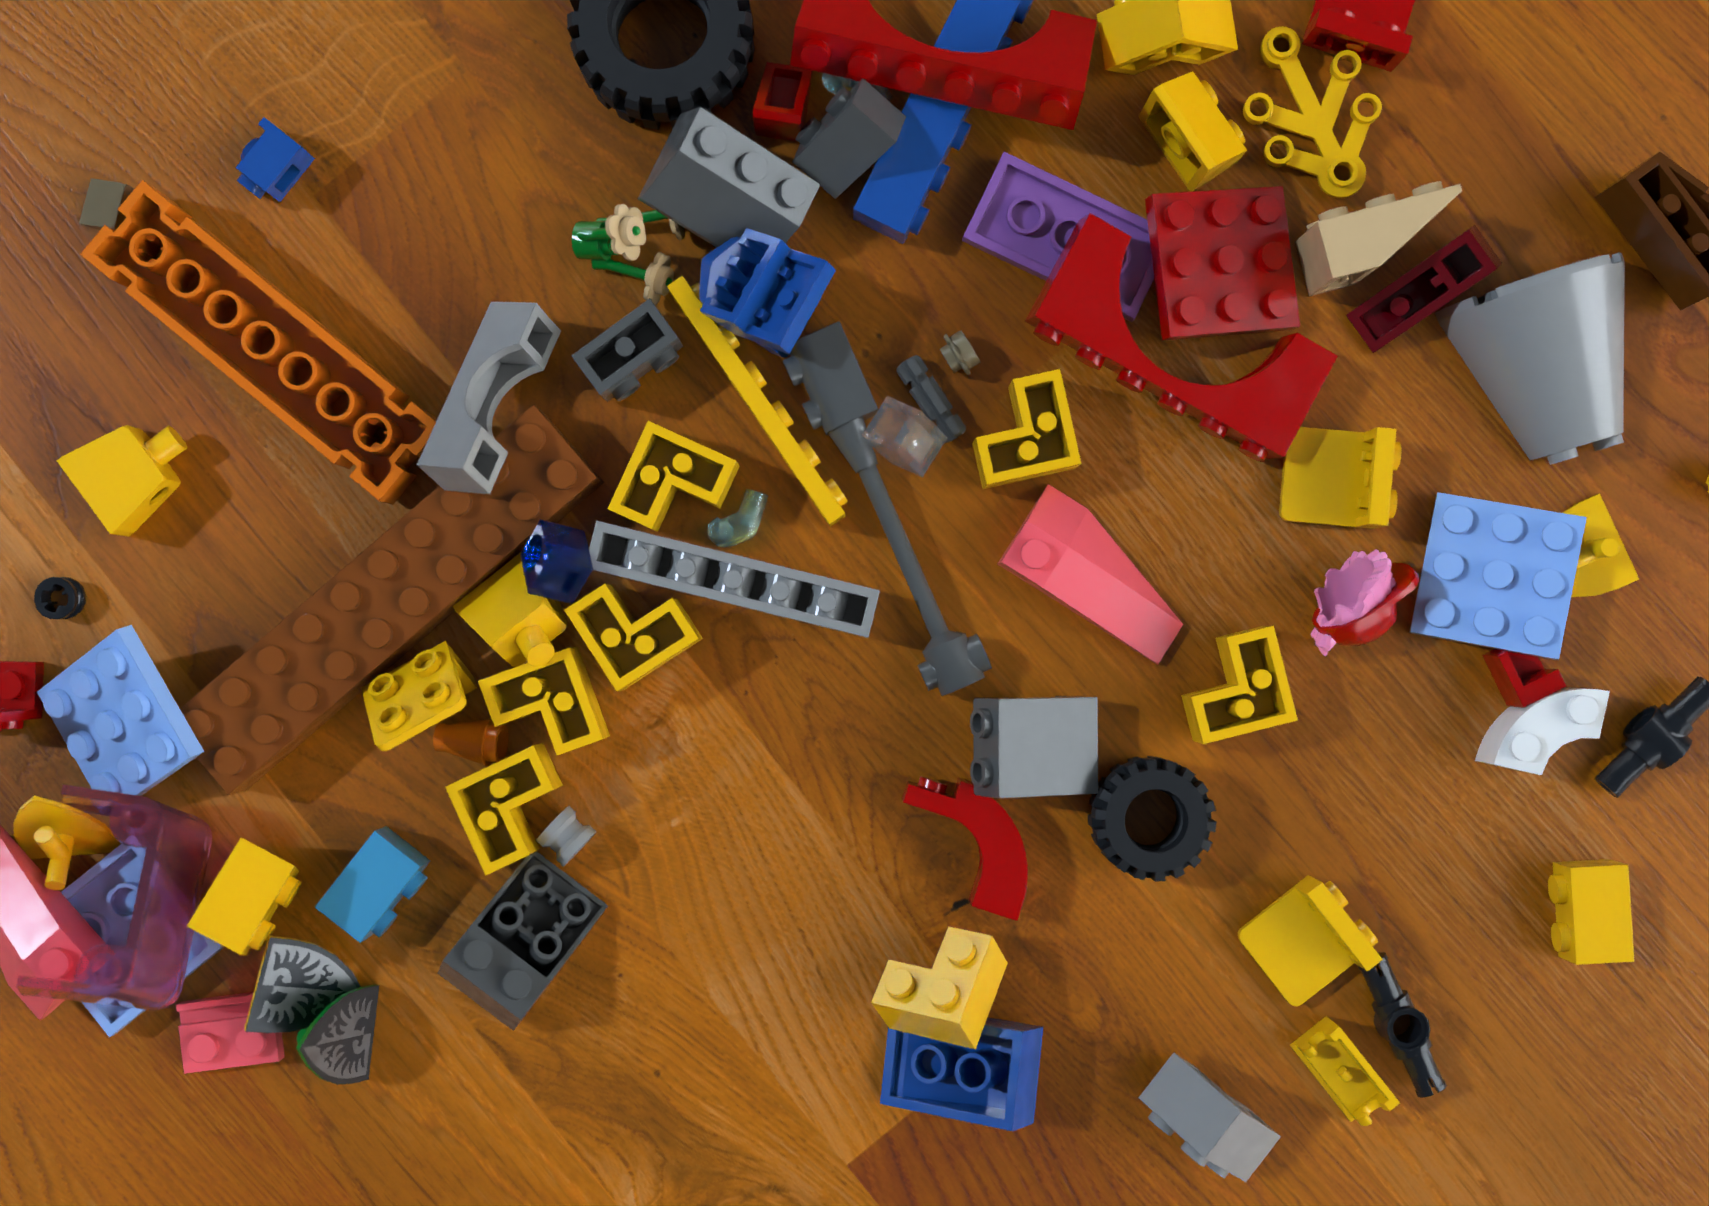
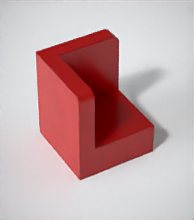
M1493 649L1482 655L1507 706L1524 708L1567 687L1559 669H1544L1537 656Z

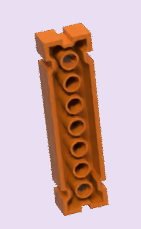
M141 180L117 209L126 216L125 220L116 230L104 225L80 255L109 279L127 287L125 290L127 294L333 464L348 469L354 464L356 468L349 477L378 501L394 505L417 477L408 468L417 457L421 456L437 418L425 408L412 401L406 408L402 406L410 397L215 235L193 221L187 212L164 193ZM161 249L162 254L159 258H157L156 254ZM378 428L387 430L384 431V434L387 436L382 444L377 443L376 441L379 439L373 437Z

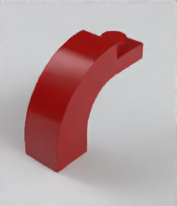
M920 776L918 784L907 781L902 797L903 803L952 818L967 827L974 835L979 848V868L969 897L971 906L1018 921L1027 891L1028 863L1023 840L1008 813L994 798L975 795L974 784L959 777L953 795L945 793L947 784Z

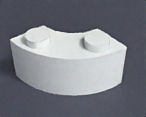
M1563 688L1524 708L1508 707L1489 727L1479 746L1475 761L1542 775L1548 759L1562 745L1579 738H1600L1610 691Z

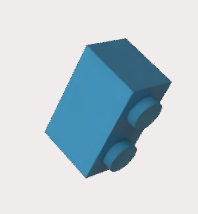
M387 826L377 829L323 895L315 908L359 943L373 934L380 938L397 918L398 914L393 909L404 896L410 900L427 880L428 877L422 872L430 863V860Z

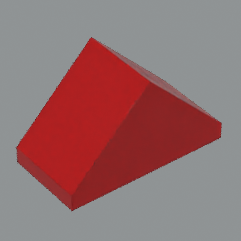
M766 63L753 107V122L756 136L797 141L796 137L806 122L813 75L812 70L785 64Z

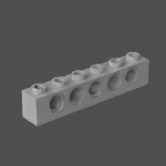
M600 521L595 523L584 567L869 638L880 590Z

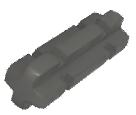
M912 356L896 368L897 374L903 383L911 385L912 389L909 392L929 423L932 421L936 423L937 426L934 430L943 443L946 444L955 440L966 431V426L959 415L955 414L953 416L950 412L953 406L934 377L928 378L926 375L928 368L920 356Z

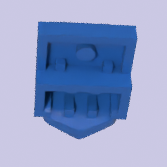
M746 228L741 237L729 239L701 259L699 298L703 306L700 312L733 334L752 340L769 352L786 358L790 355L796 341L801 336L836 269L827 260L791 249L782 239Z

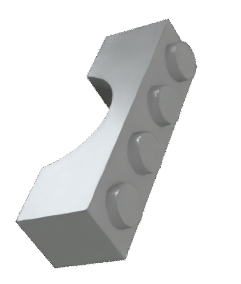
M491 301L417 463V466L444 490L490 494L508 454L493 437L492 421L496 408L504 395L515 384L530 375L544 371L561 332L537 303Z

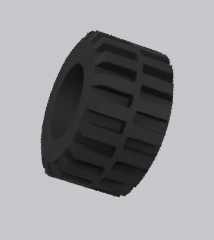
M1134 757L1127 759L1128 762L1123 765L1116 764L1110 768L1111 773L1106 778H1100L1098 781V794H1091L1089 801L1092 810L1091 814H1088V825L1092 827L1093 834L1091 836L1094 843L1102 851L1101 853L1118 869L1141 880L1151 878L1155 882L1165 881V876L1172 875L1177 878L1184 875L1183 869L1188 865L1195 868L1202 861L1198 858V855L1203 849L1208 852L1213 843L1208 840L1210 831L1216 832L1217 821L1211 818V812L1216 811L1213 800L1209 799L1206 795V792L1209 790L1205 784L1197 780L1195 774L1189 769L1159 757ZM1152 789L1163 791L1174 801L1177 813L1175 826L1163 841L1153 845H1141L1132 840L1127 834L1125 828L1127 808L1131 801L1142 792Z

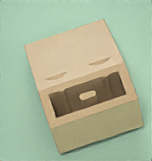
M1441 181L1433 182L1412 190L1413 196L1396 201L1394 194H1388L1367 201L1365 203L1366 208L1349 213L1347 206H1343L1319 214V221L1307 225V231L1295 241L1309 296L1355 285L1376 270L1462 192L1461 184L1443 188Z

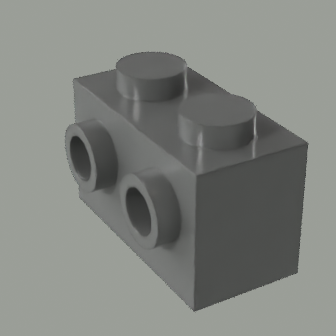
M864 78L850 91L845 87L841 88L826 106L825 111L828 113L820 121L812 117L796 137L800 145L792 162L810 178L821 184L820 186L835 199L896 143L906 116Z
M649 298L571 356L601 397L607 402L614 397L617 401H621L633 394L641 386L638 380L652 369L656 373H660L676 362L679 358L677 351L684 346Z

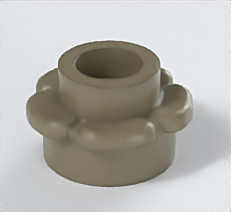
M962 330L950 337L946 333L944 339L947 345L940 348L942 355L954 373L963 369L966 375H970L969 369L981 362Z

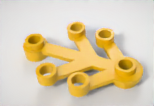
M1284 26L1275 27L1265 35L1260 46V57L1268 67L1281 70L1301 113L1274 105L1270 96L1258 92L1252 94L1246 100L1243 107L1244 118L1253 125L1265 123L1314 140L1321 156L1294 149L1293 143L1288 137L1277 135L1269 139L1265 145L1263 158L1272 167L1287 166L1316 176L1322 191L1331 197H1350L1362 187L1366 178L1365 164L1359 157V153L1370 124L1381 113V101L1372 93L1361 94L1355 99L1350 107V116L1353 120L1340 147L1332 129L1348 85L1361 69L1362 63L1359 55L1354 51L1344 50L1334 57L1330 64L1331 78L1320 105L1297 57L1301 46L1299 36L1291 28ZM1277 38H1284L1289 42L1290 49L1286 52H1279L1274 48L1273 41ZM1343 59L1349 60L1353 64V72L1349 74L1340 72L1337 62ZM1256 101L1262 102L1266 106V114L1255 116L1250 111V104ZM1361 102L1370 103L1374 109L1373 115L1370 117L1362 116L1358 111V104ZM1274 144L1283 145L1287 151L1286 157L1283 159L1274 158L1270 153V147ZM1339 165L1346 166L1350 171V179L1346 181L1337 179L1334 175L1335 167Z

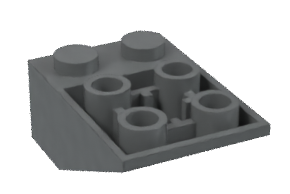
M536 851L522 861L443 959L438 974L514 1031L608 905Z

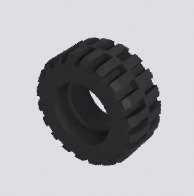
M570 0L574 12L567 14V30L572 38L570 46L589 88L593 89L597 99L607 109L614 108L619 118L631 124L636 119L642 120L645 128L659 130L661 122H670L673 129L679 115L684 112L702 107L711 113V108L717 104L724 109L734 99L732 93L734 87L742 88L748 77L747 64L753 62L755 50L753 40L755 32L749 0H688L703 11L707 21V36L702 46L690 59L680 65L666 69H650L631 62L625 57L619 45L618 35L623 21L633 8L645 0Z

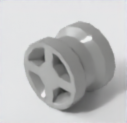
M568 806L547 826L536 839V842L542 847H550L556 853V860L564 867L597 831L590 825H582L576 819V812Z

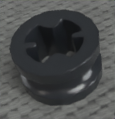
M68 577L45 579L38 585L34 594L37 610L48 619L58 620L75 617L82 611L86 601V594L82 585ZM64 588L65 590L62 592V595H68V603L55 609L54 606L58 602H51V594L53 591H61Z

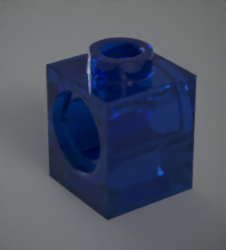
M541 519L520 554L528 593L573 604L593 571L585 531Z

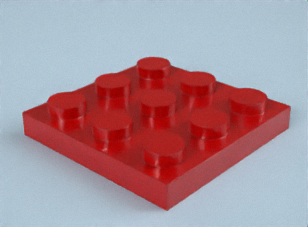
M1283 186L1151 194L1145 198L1162 341L1287 331L1301 327Z

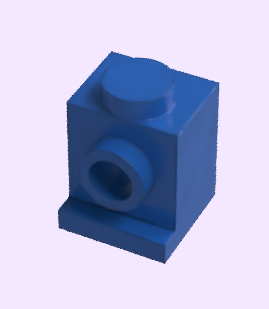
M263 117L258 125L265 131L260 138L252 139L243 149L241 161L236 166V169L242 174L236 181L259 199L267 192L277 201L281 202L315 158Z

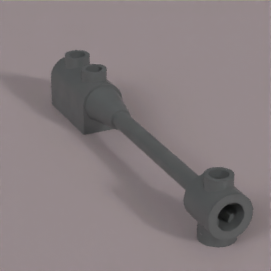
M840 321L798 339L790 352L791 357L784 359L783 363L793 385L797 386L803 383L810 400L802 403V406L813 430L822 426L825 434L831 437L855 473H859L931 636V640L922 652L926 661L918 664L928 690L930 691L938 687L941 696H944L985 677L983 672L992 669V666L977 634L967 637L966 633L950 631L876 467L878 464L876 453L873 450L864 420L878 415V407Z

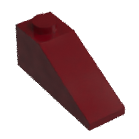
M1473 225L1349 312L1346 316L1372 353H1375L1494 272L1502 262L1476 225Z

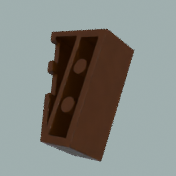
M1658 152L1627 172L1595 198L1680 310H1683L1709 297V194L1706 193L1709 187L1666 155Z

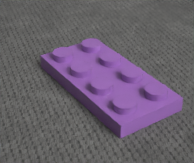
M1003 152L963 235V242L1047 281L1078 221L1087 214L1092 213L1132 237L1126 249L1120 273V302L1125 319L1131 322L1135 319L1154 280L1147 219Z

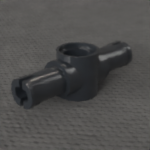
M1697 676L1669 705L1662 704L1659 708L1656 705L1647 707L1632 718L1623 731L1624 736L1627 738L1621 744L1624 749L1594 778L1596 782L1609 794L1618 798L1646 769L1650 771L1655 767L1664 769L1682 758L1692 745V740L1688 737L1694 730L1691 725L1709 708V682Z
M1380 952L1378 954L1383 960L1368 972L1358 966L1375 1000L1371 1004L1375 1012V1029L1380 1036L1389 1042L1396 1059L1403 1061L1414 1084L1417 1096L1420 1098L1432 1096L1434 1093L1431 1087H1434L1439 1093L1447 1085L1445 1080L1442 1079L1429 1050L1432 1046L1429 1039V1021L1422 1012L1414 1007L1407 990H1402L1387 960L1386 953ZM1409 1014L1410 1026L1403 1034L1394 1035L1393 1024L1395 1020L1401 1015Z

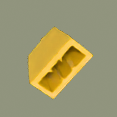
M126 425L60 457L56 461L107 531L113 535L129 537L179 487L181 483L180 478L168 462L187 449V445L179 433L169 425L152 438H149L142 429Z
M525 550L452 606L468 625L512 667L520 666L526 661L532 666H541L549 662L555 652L551 641L564 632L567 627V621L551 577Z

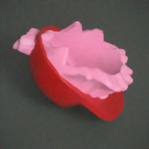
M1375 549L1368 555L1364 551H1354L1340 570L1330 568L1326 572L1325 588L1318 587L1314 590L1318 608L1312 617L1314 629L1310 635L1314 638L1315 645L1319 648L1322 655L1327 656L1328 651L1335 644L1360 646L1384 635L1396 621L1397 602L1415 589L1420 581L1419 575L1408 564L1392 563L1384 551L1379 553V550Z

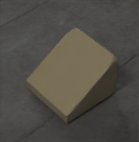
M91 178L79 224L98 230L107 225L116 230L126 218L117 209L134 188L120 182Z

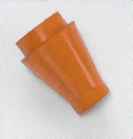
M492 719L453 724L439 723L433 735L435 751L446 752L485 766H490L493 762L497 763L503 760L509 743L506 725L494 727Z

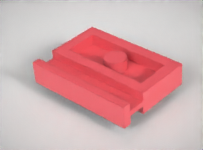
M254 992L187 1000L176 1004V1011L180 1014L181 1022L178 1028L184 1074L279 1062L285 1057L282 1032L259 1033L244 1031Z

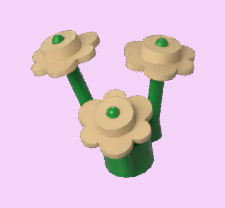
M618 204L615 207L614 215L608 218H597L596 221H579L575 224L571 240L574 254L578 259L591 260L594 270H611L644 280L646 287L643 298L645 300L650 298L655 306L658 304L661 295L665 296L668 294L667 285L673 282L674 271L670 268L671 258L664 253L658 252L654 262L649 264L647 270L611 260V255L622 254L628 261L638 258L640 245L646 242L643 223L668 219V217L658 211L641 212L636 207L628 208L625 204ZM669 219L672 233L676 235L678 240L684 239V227Z

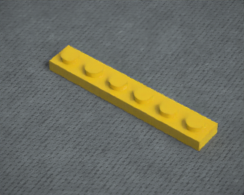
M682 275L667 285L670 294L828 525L831 527L846 517L841 506L847 503L848 500L832 478L824 483L814 467L821 463L820 459L806 439L797 443L787 428L794 424L792 418L779 400L770 404L761 388L766 386L767 382L752 360L745 365L741 362L734 349L740 346L735 335L723 326H717L711 318L700 312L703 305L699 298V283L697 282L690 287Z

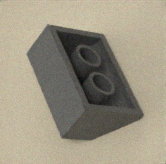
M699 107L679 115L638 200L715 247H719L733 237H741L746 228L782 239L786 243L801 226L821 184L710 112Z

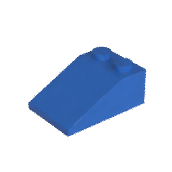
M987 1018L976 1050L889 1029L888 1027L880 1104L1009 1131H1015L1034 1124L1043 1027L1003 1019Z

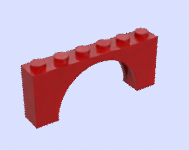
M803 0L795 24L790 65L856 81L864 78L869 84L1074 130L1085 92L1097 20L1050 10L1049 17L1043 27L1031 38L1018 45L992 52H958L930 46L906 36L887 23L873 8L869 0Z
M1092 213L1080 219L1025 322L1036 327L1033 334L1051 345L1059 346L1062 342L1077 351L1075 358L1089 367L1100 370L1103 365L1119 374L1116 381L1134 392L1142 393L1143 389L1156 395L1159 397L1157 404L1168 412L1178 416H1183L1186 412L1200 420L1198 427L1205 433L1219 439H1224L1225 435L1241 444L1238 448L1241 453L1256 461L1264 462L1266 458H1284L1338 356L1297 332L1281 337L1275 348L1262 363L1245 376L1228 384H1195L1166 373L1149 360L1132 338L1123 316L1120 302V273L1126 249L1132 237Z

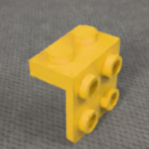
M1300 427L1283 458L1279 506L1281 519L1287 522L1366 529L1389 526V518L1395 516L1398 502L1397 491L1392 489L1393 470L1396 471L1398 469L1402 453L1401 443L1396 442V429L1376 427L1366 432Z
M446 641L431 649L420 652L410 661L388 673L377 676L372 682L361 687L375 745L381 751H388L463 709L466 705L465 695L477 689L474 676Z
M1309 875L1242 926L1237 934L1239 941L1290 1005L1296 1007L1305 1003L1354 963L1368 972L1383 960L1373 948L1379 942L1373 932L1361 919L1353 922L1343 909L1349 903L1340 890L1331 881L1323 884V882Z

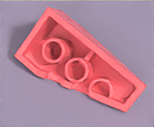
M1047 484L1001 557L998 565L1155 664H1159L1182 628L1183 623L1089 509Z
M0 825V967L10 988L39 1020H43L116 954L59 890H50L44 886L46 875Z

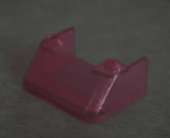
M63 785L61 790L62 803L86 813L110 816L111 832L119 842L127 846L146 849L126 946L102 944L86 951L78 962L74 982L19 975L17 988L21 995L147 1010L165 1009L177 1001L183 989L194 930L187 927L200 904L212 844L211 829L203 819L147 797Z

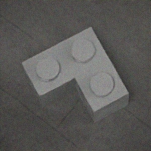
M1174 1052L1139 1096V1099L1152 1110L1148 1119L1169 1136L1176 1132L1185 1140L1180 1148L1190 1158L1203 1167L1207 1165L1224 1179L1230 1173L1247 1182L1281 1138L1276 1131L1247 1106L1229 1096L1196 1066Z

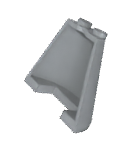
M1622 253L1613 254L1611 259L1609 254L1539 273L1495 288L1496 290L1490 291L1479 298L1474 296L1435 313L1439 325L1530 461L1547 456L1549 465L1578 457L1576 447L1592 443L1594 450L1597 451L1624 443L1621 434L1624 433L1625 262Z

